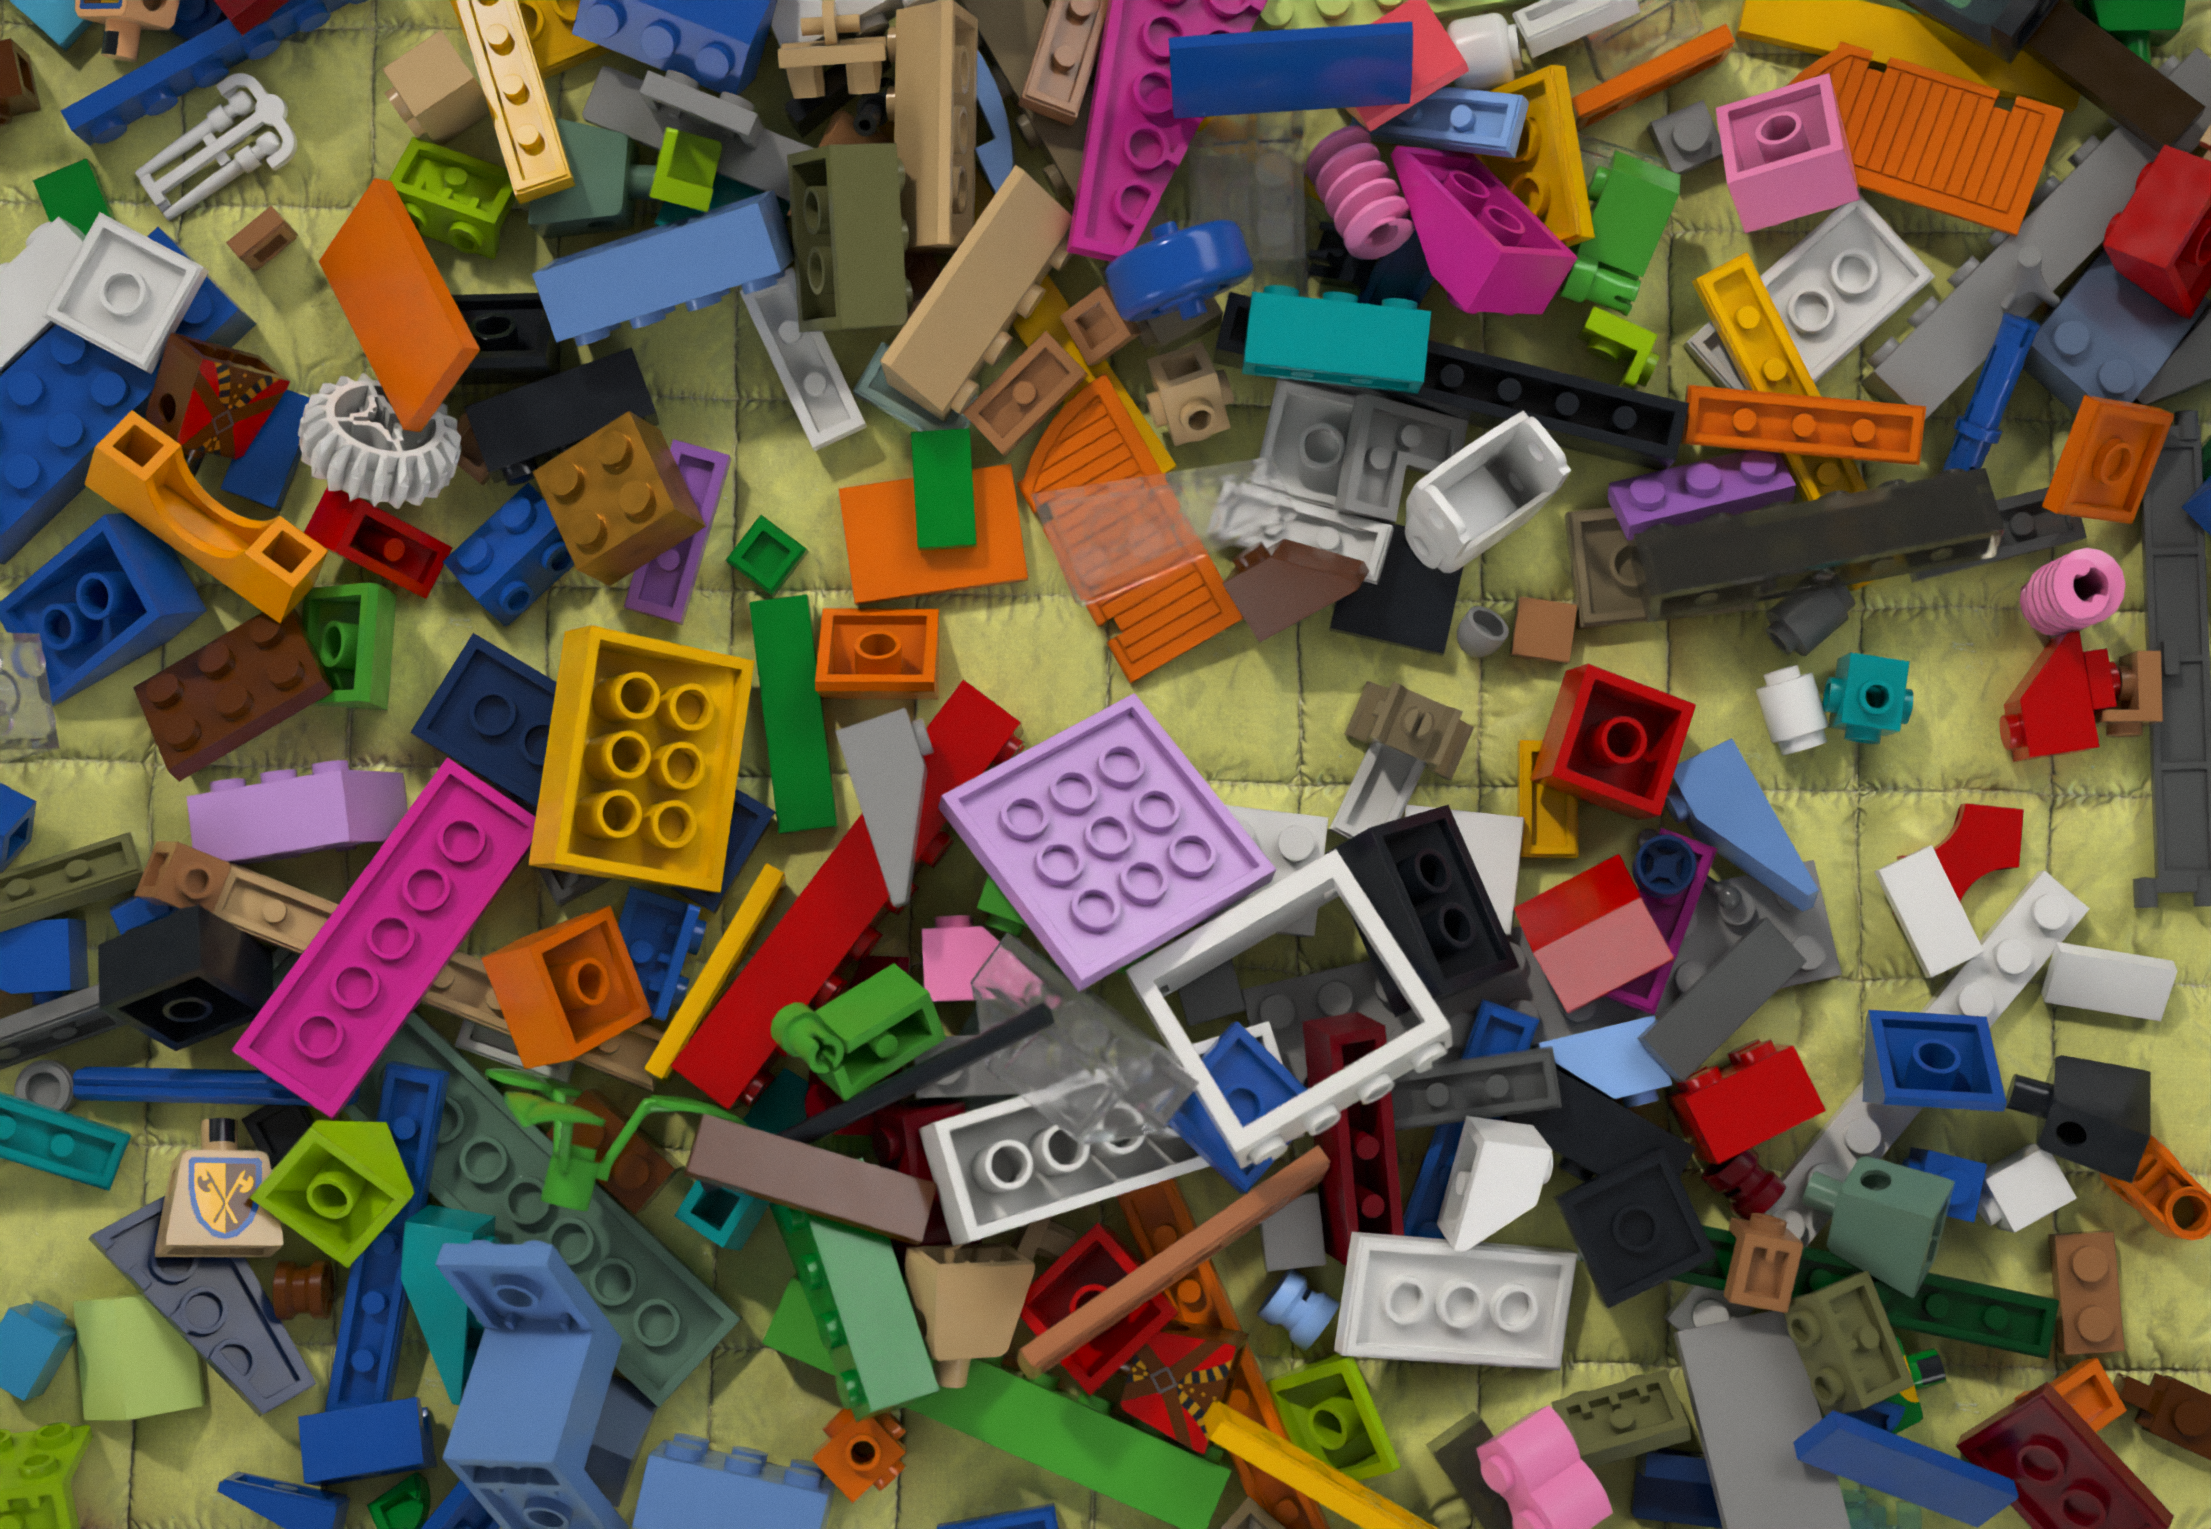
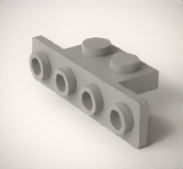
M603 66L600 69L582 113L586 122L600 128L627 134L633 141L660 151L666 127L721 142L722 150L716 174L764 193L774 190L777 198L790 203L787 155L813 148L765 129L758 114L753 112L755 106L751 102L729 92H722L720 98L699 91L700 84L696 80L673 70H667L665 77L648 70L644 80H641L609 66Z

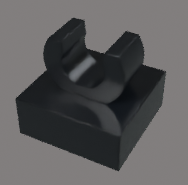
M1321 221L1319 229L1323 231L1317 250L1310 249L1308 254L1312 264L1307 275L1320 284L1365 291L1376 259L1360 260L1351 256L1344 245V239L1337 232L1334 222Z

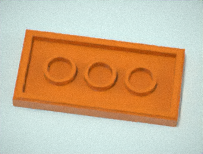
M374 178L320 258L319 263L403 430L421 432L480 351V348L392 181Z

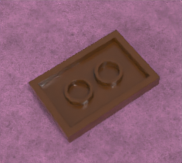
M295 608L281 623H278L262 612L133 687L167 771L178 782L334 692Z

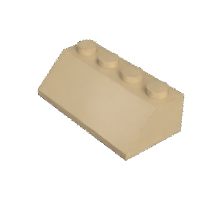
M940 0L896 10V26L889 27L887 34L888 58L890 62H895V86H889L887 89L886 111L888 120L894 122V143H897V157L902 160L905 169V185L900 193L901 218L905 219L909 230V245L905 254H954L975 224L978 18L954 0Z
M1017 165L1010 172L880 360L887 384L943 422H946L953 410L962 414L969 406L980 387L974 380L986 362L994 367L1000 361L1013 339L1012 336L1007 334L1019 314L1027 319L1034 312L1046 289L1040 286L1052 267L1061 271L1073 255V253L1066 252L1072 215L1026 171Z

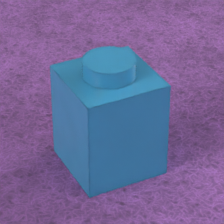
M34 1301L32 1305L26 1303L14 1306L7 1310L0 1323V1388L23 1401L44 1394L76 1338V1330L64 1323L67 1316L62 1311L42 1301Z

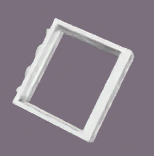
M1336 849L1126 969L1134 993L1241 1169L1253 1162L1257 1165L1269 1157L1274 1161L1287 1150V1142L1308 1131L1309 1135H1316L1327 1130L1341 1118L1340 1111L1359 1100L1363 1104H1369L1380 1099L1394 1087L1393 1080L1412 1069H1415L1417 1073L1431 1069L1432 1062L1447 1054L1446 1049L1453 1046L1451 1026ZM1340 896L1422 1024L1242 1128L1164 997Z

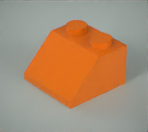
M610 905L524 936L481 958L524 1069L573 1060L652 1016L651 1009Z

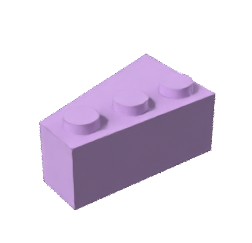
M335 760L312 764L313 774L297 777L296 769H284L260 773V784L246 786L245 778L209 782L210 792L186 796L192 848L224 860L229 864L231 862L236 865L297 858L301 857V854L336 849L337 852L356 850V845L367 843H384L408 811L404 775L400 772L349 770L348 760Z

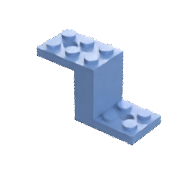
M473 1240L468 1244H442L435 1264L436 1267L485 1327L442 1459L502 1529H629V1526L612 1506V1503L603 1495L589 1477V1474L584 1470L622 1344V1338L554 1245L536 1240L526 1241L524 1244H494L485 1240Z

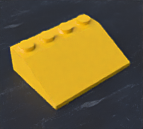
M593 625L565 631L528 865L581 875L721 893L755 661Z

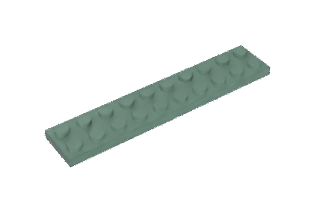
M278 948L272 954L274 992L300 958L299 955ZM415 1009L361 1083L358 1102L349 1107H344L342 1110L354 1121L376 1122L386 1063L397 1061L450 1072L429 1192L446 1208L496 1216L495 1237L500 1239L501 1244H524L526 1241L536 1240L554 1245L622 1338L615 1367L659 1408L743 1317L597 1180L595 1181L588 1211L569 1209L541 1201L540 1198L553 1152V1141L538 1124L523 1128L503 1100L505 1093L488 1081L482 1071Z

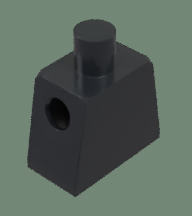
M2061 1055L2054 1058L2046 1082L2018 1074L2013 1075L2006 1097V1108L2038 1117L2036 1145L2041 1150L2129 1183L2133 1182L2151 1136L2150 1071Z

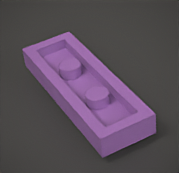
M673 439L670 452L706 527L635 570L624 607L630 611L683 625L729 470L731 457L728 454Z
M1744 450L1611 482L1608 486L1607 499L1627 541L1793 501L1796 484L1780 453Z

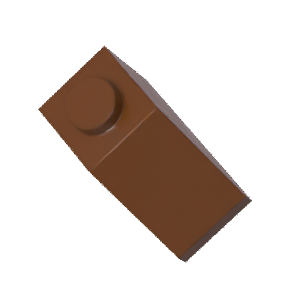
M1282 539L1268 548L1261 541L1246 548L1232 559L1235 568L1222 584L1260 643L1358 590L1369 573V569L1364 561L1288 539Z

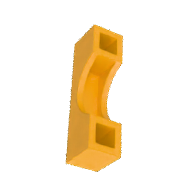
M133 410L94 448L84 485L278 623H281L314 587L329 550L281 516L266 521L252 520L242 517L222 506L194 478L185 461L182 446Z

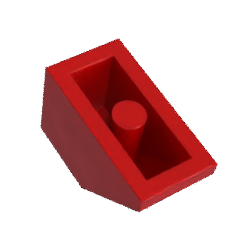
M328 486L304 531L306 535L325 547L329 552L427 599L444 566L443 561L449 556L453 548L376 506L373 507L372 504L361 498L350 501L349 494L342 490L328 491Z
M2080 631L2068 632L2051 639L2005 702V715L2000 717L1999 729L2003 746L2006 750L2012 751L2013 762L2078 753L2100 747Z

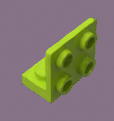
M57 1422L45 1425L35 1431L11 1433L7 1429H0V1529H80L70 1481L93 1438L90 1425L70 1426L68 1423Z

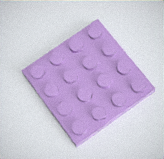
M1135 693L941 795L939 810L1078 992L1270 883L1276 872V868Z

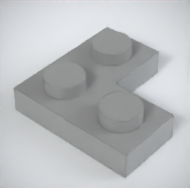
M1369 394L1356 395L1334 510L1384 523L1396 522L1406 469L1428 474L1462 450L1468 421Z

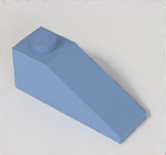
M1731 738L1677 764L1665 800V805L1677 824L1685 821L1693 837L1704 844L1717 848L1719 855L1802 912L1814 907L1819 890L1733 739Z

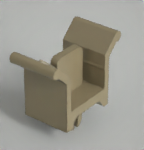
M1367 681L1344 735L1368 744H1373L1376 741L1427 763L1426 768L1451 781L1474 727L1460 720L1463 711L1408 690L1401 684L1393 682L1388 688Z

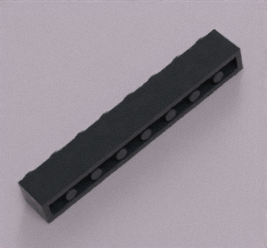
M1229 292L1213 363L1242 369L1251 297ZM1428 340L1424 383L1418 393L1293 380L1352 395L1369 394L1467 420L1468 425L1489 430L1524 411L1528 417L1532 416L1541 423L1559 447L1658 471L1667 469L1676 461L1689 403L1431 340Z

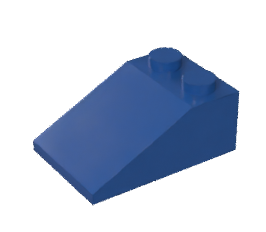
M125 513L104 514L0 601V621L47 707L60 704L167 643L207 611L173 547Z

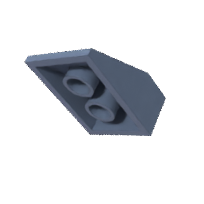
M2103 247L2059 297L2060 303L2056 307H2050L2037 322L2040 324V328L2030 346L2022 369L2076 415L2084 395L2132 403L2157 374L2211 301L2204 297L2190 320L2179 316L2117 272Z

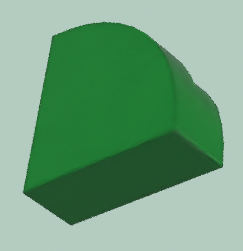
M416 1471L369 1503L367 1507L376 1528L421 1529L427 1521L431 1498L428 1481Z

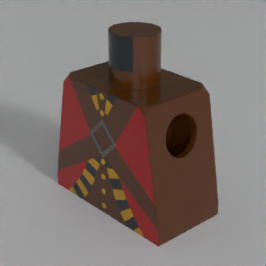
M171 332L146 411L147 421L182 446L187 466L195 478L206 453L231 459H238L245 454L287 390L290 381L259 355Z
M1179 1320L1170 1321L1116 1372V1374L1127 1377L1120 1407L1125 1412L1194 1451L1205 1454L1215 1442L1209 1439L1202 1418L1213 1401H1220L1228 1406L1249 1334L1242 1331Z

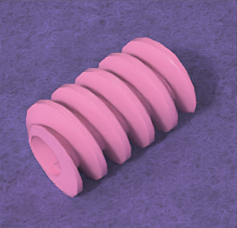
M1355 125L1334 131L1321 140L1311 151L1306 162V174L1313 185H1315L1318 196L1325 203V209L1334 221L1337 232L1344 239V245L1350 255L1360 260H1374L1400 248L1411 237L1415 227L1412 221L1406 219L1410 207L1406 200L1399 196L1400 189L1393 179H1389L1391 172L1385 162L1380 161L1381 154L1374 144H1370L1371 136L1365 127Z
M2084 548L2072 551L2055 561L2043 565L2032 574L2029 581L2021 588L2019 602L2023 616L2032 628L2044 635L2060 636L2068 632L2079 631L2102 622L2117 611L2124 599L2126 584L2123 571L2115 559L2102 550Z

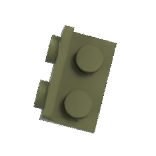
M1868 1270L1850 1275L1814 1292L1791 1298L1788 1312L1783 1313L1787 1322L1788 1332L1796 1344L1810 1379L1812 1392L1825 1416L1833 1410L1844 1414L1865 1409L1914 1386Z
M1666 1369L1648 1375H1635L1623 1382L1595 1390L1578 1391L1567 1398L1551 1402L1552 1409L1560 1416L1572 1434L1581 1460L1589 1468L1691 1440L1689 1423Z

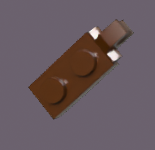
M2117 1373L2113 1386L2119 1398L2139 1408L2134 1420L2135 1423L2142 1425L2143 1430L2211 1461L2210 1394L2167 1375L2162 1376L2154 1373L2150 1385H2147L2132 1377Z

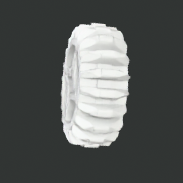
M364 373L361 374L358 381L340 376L336 385L323 383L319 393L312 394L309 403L305 405L298 429V436L300 437L298 446H300L302 452L301 461L311 466V477L327 479L328 491L344 490L348 492L350 501L358 497L370 500L373 507L379 502H389L394 508L399 509L404 500L413 505L420 506L425 497L438 498L441 489L449 486L451 478L455 475L462 449L460 445L461 435L457 431L458 420L447 416V405L441 403L421 432L403 430L379 380H372Z

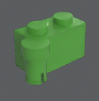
M1616 150L1608 168L1598 165L1587 189L1588 199L1593 201L1590 211L1595 238L1568 247L1578 258L1565 277L1559 295L1580 304L1586 299L1628 316L1632 309L1631 301L1635 302L1641 285L1639 276L1643 278L1680 194L1681 175Z
M895 963L816 1011L803 1003L786 1005L777 1012L771 1025V1034L774 1041L786 1053L794 1057H801L811 1070L844 1101L852 1098L947 1039L929 992Z

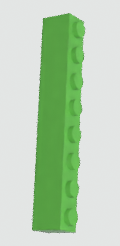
M795 1273L790 1278L762 1344L836 1376L837 1373L827 1349L822 1344L817 1323L798 1276ZM1005 1354L1001 1357L971 1359L966 1386L962 1388H947L938 1385L939 1391L926 1400L906 1406V1408L1180 1529L1208 1528L1231 1474L1230 1464L1221 1460L1224 1450L1213 1445L1205 1454L1196 1452L1136 1417L1134 1420L1112 1412L1115 1402L1096 1392L1089 1396L1082 1388L1078 1397L1058 1388L1057 1385L1060 1378L1048 1371L1034 1380L1032 1378L1028 1379L1024 1372L1002 1363ZM929 1357L931 1366L933 1368L934 1359H931Z

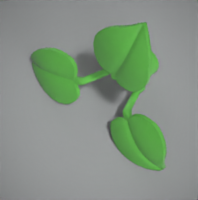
M491 1068L486 1069L484 1075L488 1081L498 1088L519 1086L540 1090L550 1099L547 1100L536 1095L520 1092H505L503 1098L505 1104L523 1128L541 1122L554 1121L553 1152L540 1200L574 1210L588 1211L596 1179L608 1181L611 1166L640 1123L650 1113L681 1111L705 1113L748 1126L746 1122L733 1113L709 1102L687 1097L651 1095V1098L642 1100L599 1163L595 1161L596 1149L572 1143L574 1122L604 1127L606 1121L585 1109L566 1103V1096L578 1098L584 1092L583 1090L556 1078L534 1075L515 1069Z

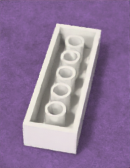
M1269 1021L1245 1028L1283 1065ZM1219 1036L1192 1044L1200 1058ZM1171 1052L1161 1053L919 1128L918 1131L933 1181L937 1183L936 1191L953 1246L972 1242L1209 1167L1210 1165L1154 1111L1184 1077ZM1303 1133L1294 1139L1304 1137L1305 1134Z

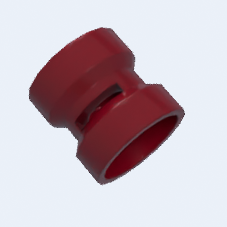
M1753 1147L1720 1164L1710 1163L1701 1177L1714 1193H1723L1729 1200L1728 1208L1736 1218L1749 1221L1752 1213L1764 1214L1780 1199L1786 1189V1185L1774 1171L1764 1170L1758 1164L1759 1155Z

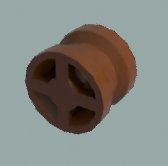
M292 1260L279 1261L273 1279V1306L277 1320H293L298 1314H309L315 1320H328L331 1316L334 1302V1273L331 1262L329 1260H315L310 1266H298Z

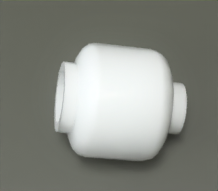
M1489 13L1456 19L1449 24L1447 33L1469 68L1468 72L1454 80L1456 88L1489 91L1513 81L1515 71L1523 70L1517 24L1508 25L1503 15Z

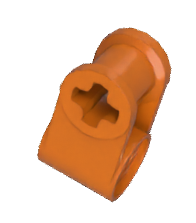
M2152 1135L2132 1183L2099 1172L2102 1180L2116 1195L2135 1208L2156 1231L2165 1237L2197 1240L2203 1239L2211 1233V1194ZM2183 1196L2189 1199L2194 1209L2193 1220L2184 1229L2176 1224L2172 1214L2174 1204Z

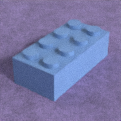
M771 190L708 210V212L692 215L557 258L534 272L532 276L556 342L574 337L578 347L609 337L611 335L610 332L620 328V322L629 320L632 329H637L664 320L666 318L665 314L675 311V305L684 302L688 312L714 305L722 301V296L731 293L729 288L741 285L744 294L771 287L778 283L777 279L786 275L784 269L794 260V250L775 191Z

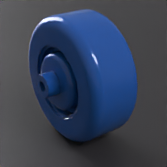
M1215 220L1178 230L1176 221H1171L1150 230L1153 237L1152 241L1142 244L1114 259L1105 270V278L1117 312L1122 319L1130 322L1142 321L1179 310L1182 320L1186 321L1208 312L1205 300L1224 293L1247 280L1253 272V262L1241 229L1236 222L1232 220Z

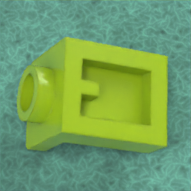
M1595 306L1586 316L1577 335L1578 339L1588 343L1586 349L1591 354L1617 363L1620 358L1629 361L1618 385L1620 387L1634 389L1636 383L1646 387L1660 357L1659 354L1651 351L1658 334Z

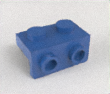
M529 482L443 561L476 601L503 626L510 625L574 566V562L545 499Z
M629 886L618 926L651 1009L652 1017L666 1021L669 1009L678 1012L684 1001L689 978L680 976L686 954H698L707 921L697 919L701 907Z

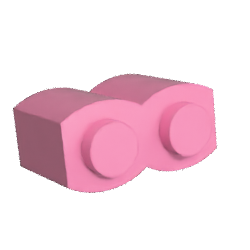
M1549 1405L1527 1414L1476 1448L1481 1463L1482 1476L1487 1485L1508 1502L1513 1517L1512 1524L1514 1529H1591L1613 1513L1604 1488L1592 1470L1581 1460L1572 1434L1560 1416Z

